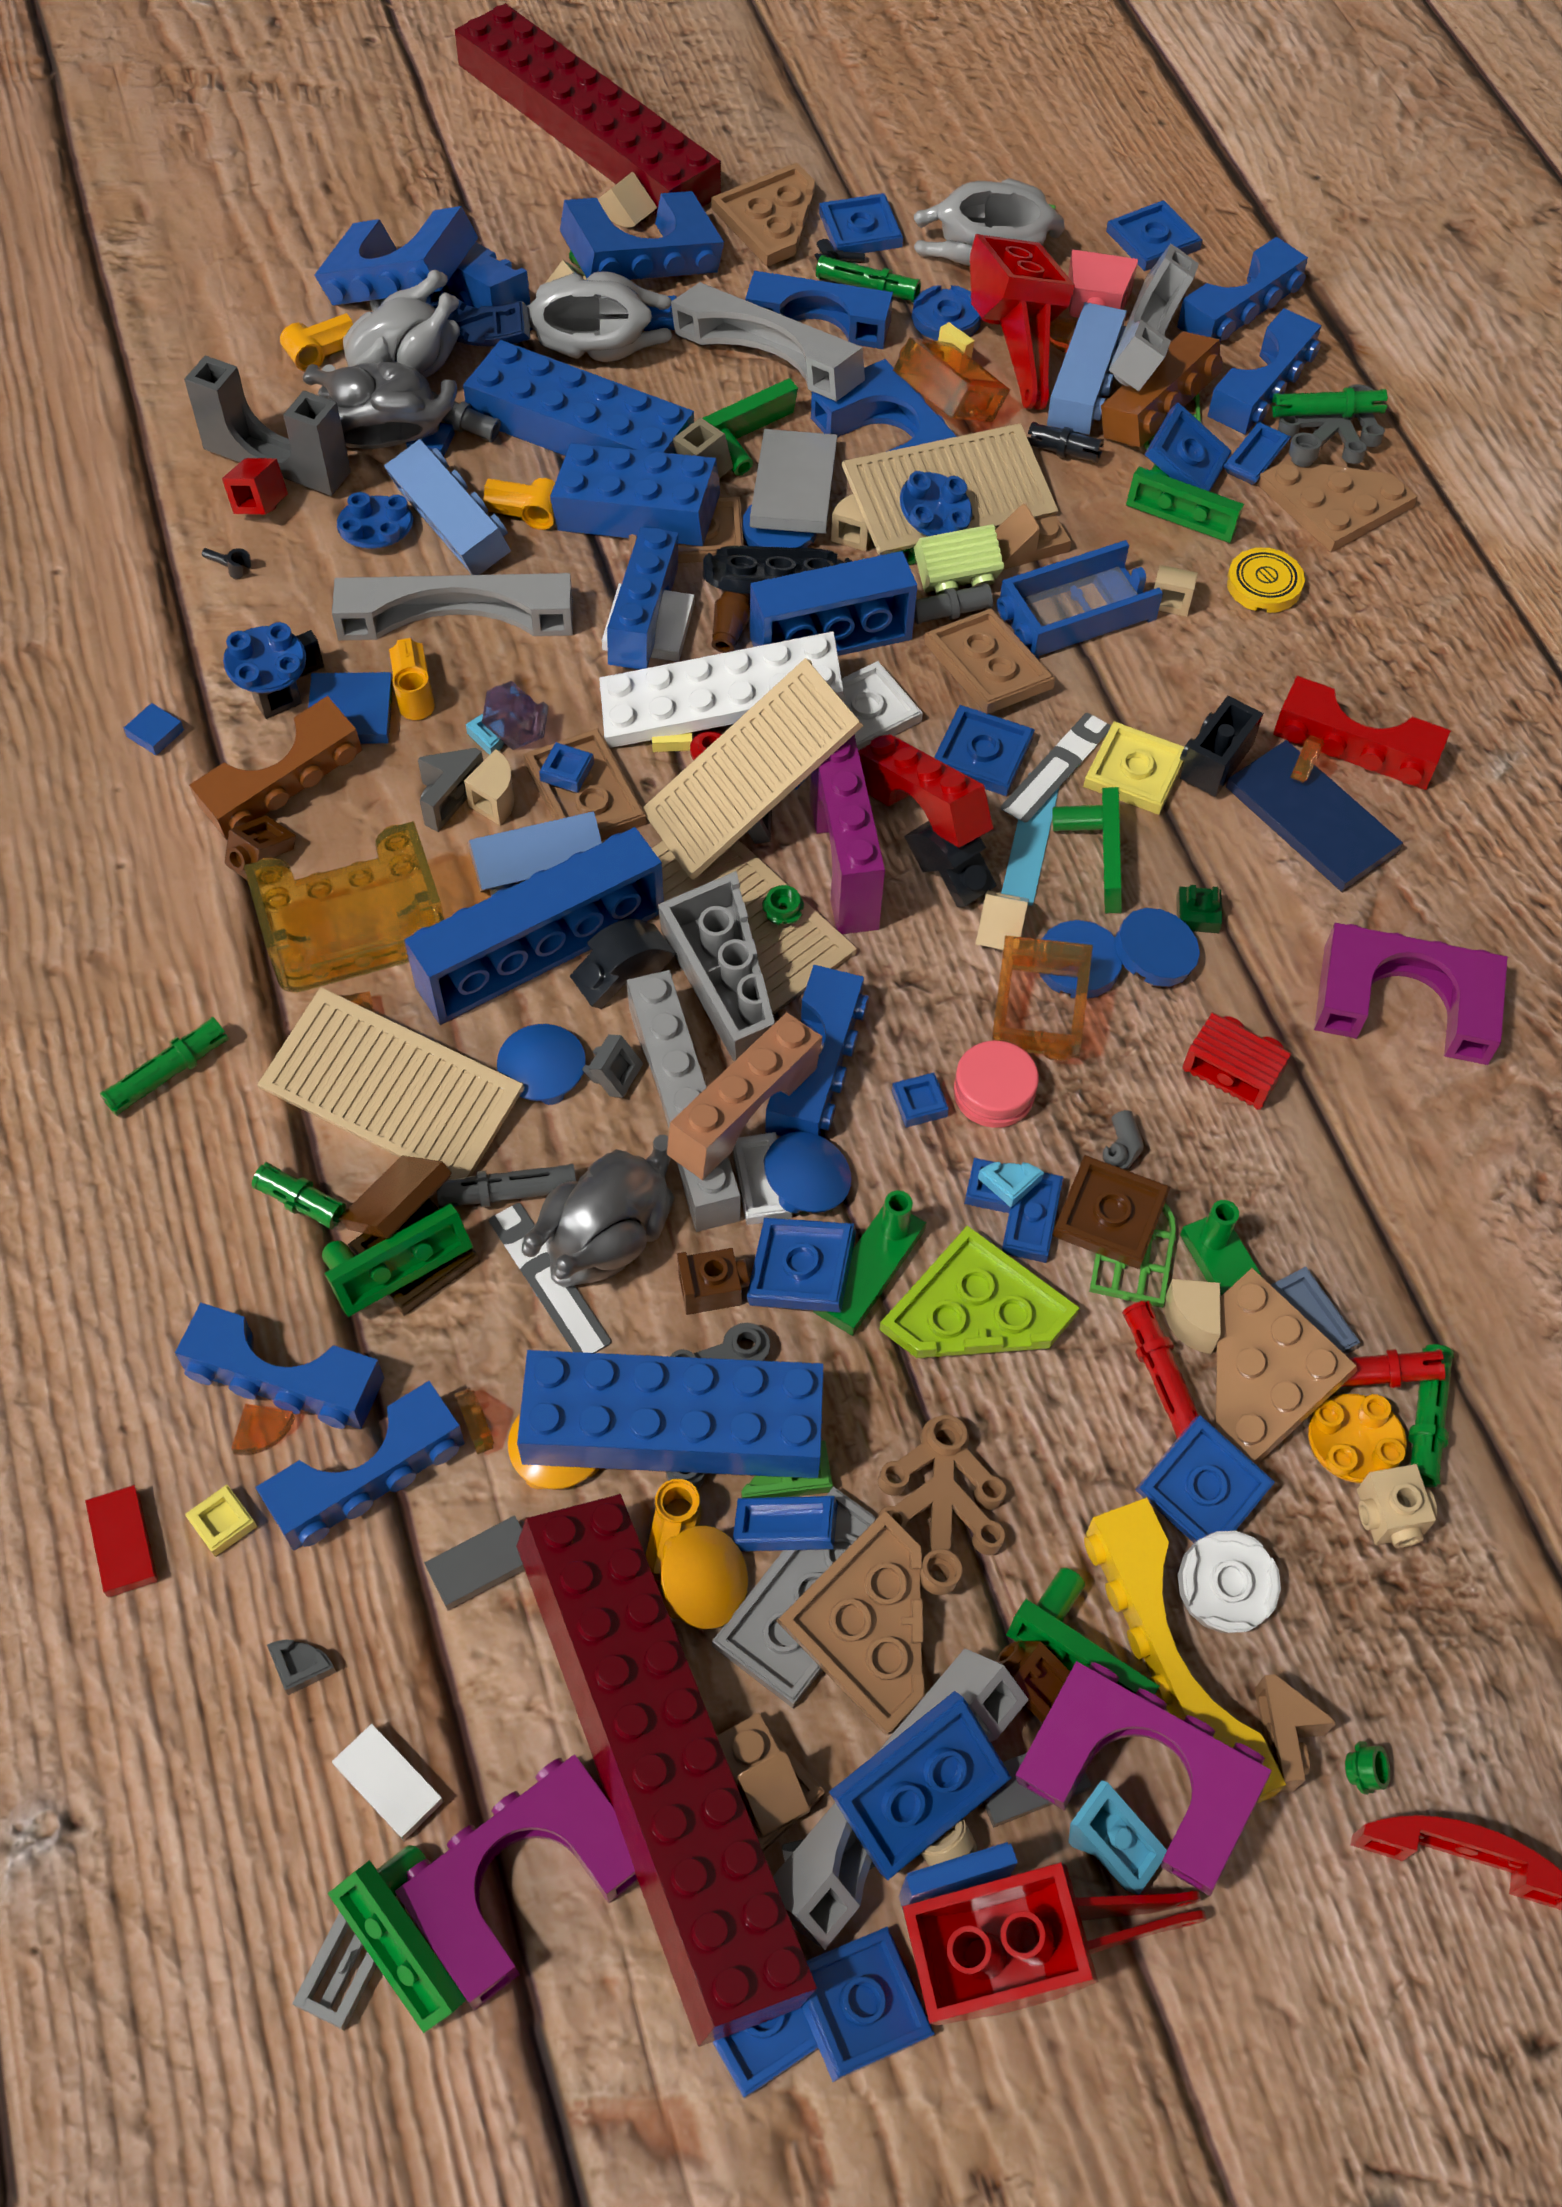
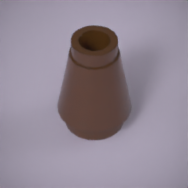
M728 591L724 592L715 601L713 639L711 643L715 650L722 653L734 651L735 645L750 619V600L745 595Z

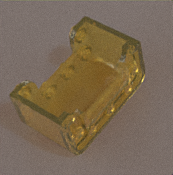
M414 821L401 825H391L378 835L375 840L378 858L355 862L349 866L326 872L313 873L304 878L294 880L291 867L287 862L280 859L264 858L258 862L243 865L266 949L281 989L287 992L306 991L409 963L404 939L412 936L423 927H430L444 920L441 901Z

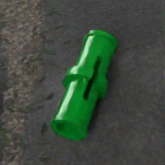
M265 1162L264 1165L257 1169L252 1179V1188L277 1199L284 1204L286 1210L294 1214L300 1212L331 1230L340 1223L338 1218L346 1211V1203L314 1188L312 1181L304 1177L299 1179L294 1176L292 1177L268 1162Z

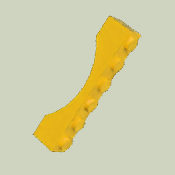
M1146 1497L1093 1517L1086 1532L1087 1537L1084 1538L1087 1554L1095 1566H1101L1108 1583L1105 1584L1107 1597L1116 1612L1122 1611L1130 1628L1127 1630V1638L1134 1655L1139 1660L1144 1658L1152 1675L1149 1679L1160 1686L1155 1695L1167 1704L1168 1712L1184 1721L1185 1717L1190 1715L1208 1724L1216 1731L1213 1738L1231 1748H1233L1236 1742L1241 1743L1261 1754L1265 1758L1262 1765L1272 1771L1257 1803L1275 1797L1286 1783L1262 1734L1241 1723L1214 1702L1193 1678L1176 1649L1167 1624L1162 1595L1163 1566L1169 1541L1148 1498Z

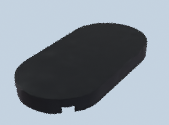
M725 546L717 549L714 556L711 553L705 555L702 575L706 582L721 590L750 594V583L852 562V560L849 558H845V562L838 560V554L825 549Z

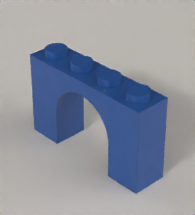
M692 191L661 193L655 224L663 237L651 239L636 237L617 228L610 221L597 198L564 200L560 232L586 278L595 272L601 271L616 273L629 280L717 273L724 241Z
M462 206L434 210L418 233L398 250L380 219L353 223L314 276L332 305L384 299L397 291L418 285L427 278L428 273L432 270L443 272L449 280L479 237ZM443 287L436 289L434 292L441 291Z
M886 359L865 367V381L837 401L812 391L811 419L824 434H836L837 437H840L866 425L888 424L904 430L912 437L908 442L889 451L957 437L945 424L944 419L928 406L923 396L918 392L916 393L905 381L902 373L896 371Z

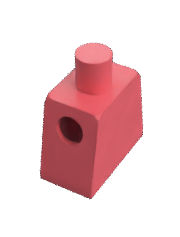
M1072 249L1068 277L1075 284V288L1069 304V314L1072 317L1079 318L1085 302L1124 310L1132 293L1138 259Z

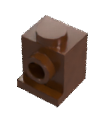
M733 1248L687 1255L686 1252L677 1253L678 1276L686 1315L742 1305L741 1288L749 1287V1279L745 1260L735 1261Z

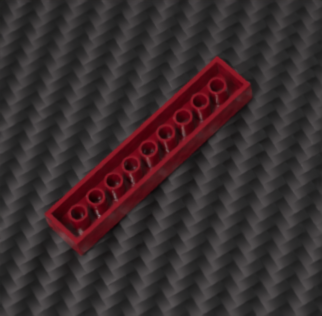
M506 3L496 6L493 10L471 19L466 24L454 29L460 67L613 183H619L631 172H634L657 206L653 211L655 215H657L661 193L692 191L702 207L711 202V197L721 193V161Z
M618 1494L526 1518L516 1547L608 1800L616 1813L637 1880L698 2047L799 2009L817 1989L622 1495Z

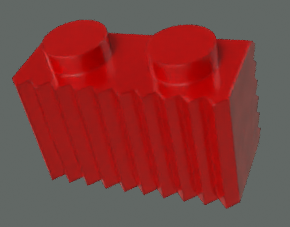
M1212 1012L1188 1049L1182 1068L1185 1072H1190L1192 1076H1198L1200 1080H1206L1209 1085L1213 1084L1216 1089H1222L1224 1093H1230L1232 1097H1237L1240 1101H1245L1247 1105H1253L1256 1110H1261L1284 1073L1292 1053L1285 1050L1278 1040L1268 1036L1260 1037L1248 1031L1238 1019L1231 1016L1222 1017Z

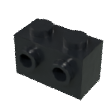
M1227 695L1216 712H1210L1207 715L1198 736L1195 739L1191 738L1185 745L1180 756V760L1184 762L1180 779L1216 797L1228 778H1230L1254 745L1264 713Z

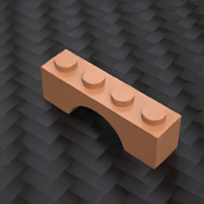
M786 1012L670 1122L667 1155L698 1178L704 1180L733 1151L743 1128L756 1110L769 1097L779 1091L790 1096L817 1069L822 1036Z

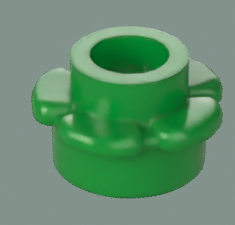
M779 885L768 892L762 902V909L767 913L766 918L774 924H793L802 916L801 910L804 909V901L795 888L788 885ZM779 907H787V909L782 910Z
M1366 1741L1357 1742L1355 1745L1356 1752H1349L1345 1759V1770L1349 1782L1352 1785H1356L1358 1790L1364 1795L1374 1793L1375 1790L1386 1789L1390 1782V1764L1386 1751L1382 1746H1368Z

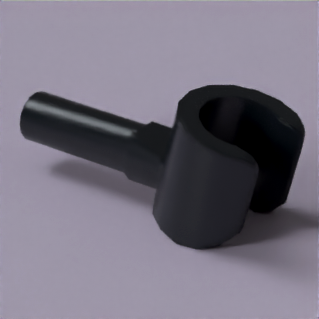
M828 239L819 240L816 244L820 252H822V254H814L817 261L821 255L841 261H865V253L835 250Z
M207 548L202 550V557L228 567V573L233 579L243 577V567L241 565L247 568L251 567L250 554L244 549H232L225 555Z

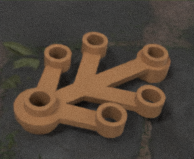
M940 1415L929 1420L921 1432V1444L900 1460L887 1462L882 1467L878 1476L879 1488L885 1494L896 1496L905 1490L912 1474L934 1461L933 1478L895 1506H886L881 1509L877 1518L886 1511L905 1530L909 1521L931 1506L929 1553L922 1561L920 1583L924 1589L935 1595H945L952 1592L962 1575L961 1562L951 1552L952 1510L974 1533L972 1543L978 1552L984 1555H993L999 1551L1005 1540L1003 1527L999 1523L990 1520L954 1481L955 1465L976 1487L974 1499L983 1509L993 1510L998 1508L1006 1495L1004 1482L996 1476H991L968 1450L969 1435L961 1420L952 1415ZM944 1437L950 1441L951 1445L942 1444L936 1438ZM893 1473L898 1475L901 1482H890L886 1474ZM983 1488L993 1489L998 1497H988L983 1492ZM981 1533H991L995 1537L996 1542H986L982 1538ZM930 1572H941L945 1576L946 1581L940 1582L931 1577Z

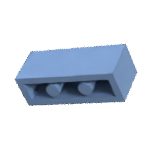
M594 811L468 841L480 892L490 890L491 896L501 889L511 888L515 886L514 884L529 879L538 871L550 869L568 860L570 856L577 852H584L602 843Z

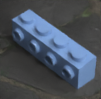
M1084 303L1050 397L1047 426L1060 429L1069 427L1073 428V432L1089 435L1094 420L1101 421V405L1106 401L1102 396L1109 397L1114 374H1110L1109 368L1126 328L1124 326L1126 310Z
M419 439L384 465L397 489L471 575H480L511 552L504 539L508 531L495 514L488 517L486 514L488 509L475 491L470 495L466 492L469 489L466 482L455 469L452 472L447 470L449 465L437 448L430 451Z

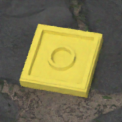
M1114 721L1085 777L1083 787L1101 794L1102 788L1119 787L1120 801L1159 815L1184 764L1180 760L1184 746Z

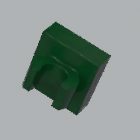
M1190 885L1189 887L1179 886L1176 896L1177 917L1186 923L1192 932L1219 934L1222 926L1221 889L1214 886L1212 889L1196 888V885Z

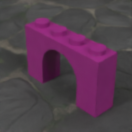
M854 734L811 773L810 806L816 834L829 833L832 854L830 902L836 930L841 934L879 930L885 867Z
M1334 923L1324 947L1314 1030L1357 1039L1368 1017L1371 985L1386 977H1409L1431 987L1440 996L1446 1007L1447 1029L1444 1057L1488 1065L1501 1044L1508 956L1493 954L1486 950H1472L1452 946L1440 941H1427L1406 937L1399 933H1386L1366 929L1354 924Z
M1076 1661L1016 1773L1018 1784L1065 1811L1090 1762L1104 1746L1114 1740L1131 1736L1146 1737L1162 1743L1172 1750L1183 1763L1190 1779L1192 1795L1188 1810L1162 1860L1161 1868L1211 1896L1266 1786L1272 1770L1262 1765L1265 1758L1250 1747L1236 1742L1233 1748L1213 1738L1216 1731L1203 1721L1187 1715L1183 1721L1165 1711L1167 1704L1149 1691L1139 1688L1136 1694L1118 1685L1119 1677L1106 1667L1095 1662H1091L1089 1667H1086Z
M575 1754L565 1762L562 1758H557L547 1764L536 1775L535 1778L538 1782L520 1795L518 1791H514L501 1799L491 1810L494 1815L477 1829L474 1825H469L459 1831L448 1841L447 1847L449 1850L432 1863L429 1859H425L407 1871V1882L395 1891L474 2011L520 1975L486 1924L480 1907L482 1879L492 1860L502 1850L525 1839L541 1838L557 1842L573 1853L608 1903L612 1902L638 1881L615 1810Z

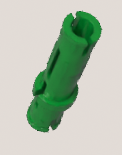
M821 255L817 262L816 277L818 279L893 292V297L909 300L913 303L921 291L920 279L893 274L892 269L883 268L881 271L829 258L825 255Z
M1352 387L1344 388L1342 392L1274 393L1272 402L1283 406H1272V414L1274 418L1342 414L1344 418H1351L1353 414L1358 413L1384 414L1387 404H1383L1382 401H1388L1387 390L1354 391Z
M211 1017L183 1038L175 1037L169 1041L170 1046L99 1094L117 1117L132 1104L144 1098L186 1068L191 1070L196 1067L199 1059L214 1048L227 1042L229 1038L218 1021Z
M1440 1344L1427 1345L1422 1349V1352L1442 1350L1444 1360H1441V1362L1445 1364V1380L1420 1381L1415 1425L1410 1427L1408 1436L1409 1441L1413 1444L1410 1465L1417 1464L1423 1484L1427 1488L1436 1487L1437 1484L1440 1485L1443 1448L1449 1444V1432L1445 1429L1454 1352L1451 1348Z

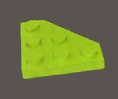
M967 1225L880 1322L879 1330L915 1358L1049 1349L1077 1316L1079 1307Z

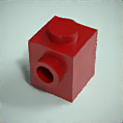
M245 458L222 478L233 514L266 515L275 510L276 505L288 495L277 458Z

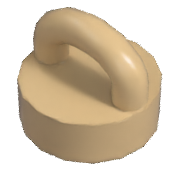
M962 1819L924 1850L922 1855L928 1865L932 1866L977 1851V1844L964 1819Z

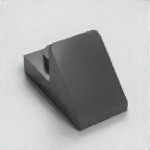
M470 748L423 756L418 759L423 784L427 786L420 798L425 826L439 832L467 800L464 780L483 762L481 750Z

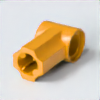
M345 313L310 327L299 322L292 323L282 331L280 343L296 367L305 372L309 365L315 364L319 367L323 363L325 356L344 350L343 337L353 325V322L349 315Z
M488 478L484 487L483 502L488 512L522 517L523 521L530 527L546 530L555 521L550 499L555 481L548 478H538L531 485Z
M412 638L399 639L389 649L393 672L392 682L399 711L406 719L421 720L431 715L435 708L423 643H417Z
M684 1479L666 1481L658 1488L655 1495L656 1509L645 1556L658 1585H662V1551L665 1542L688 1528L698 1526L701 1520L699 1493L691 1482ZM675 1499L687 1500L692 1505L690 1510L682 1516H673L665 1511L667 1505Z

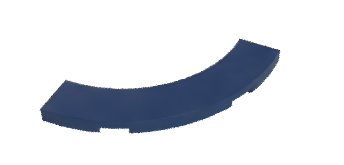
M443 289L433 292L428 296L426 303H429L436 309L439 304V297L447 292ZM459 300L458 308L448 317V320H454L459 325L460 335L457 342L463 344L495 346L499 340L515 344L531 339L529 311L523 301L508 305L475 308Z

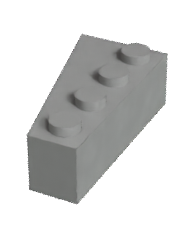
M737 871L658 904L661 932L677 953L675 955L677 961L733 1061L742 1055L775 1023L763 974H761L756 946L750 931Z

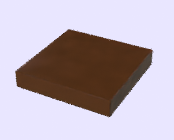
M402 1155L338 1219L348 1230L390 1238L451 1177L452 1172L443 1161Z
M1084 1155L1055 1225L1052 1237L1140 1269L1171 1187Z

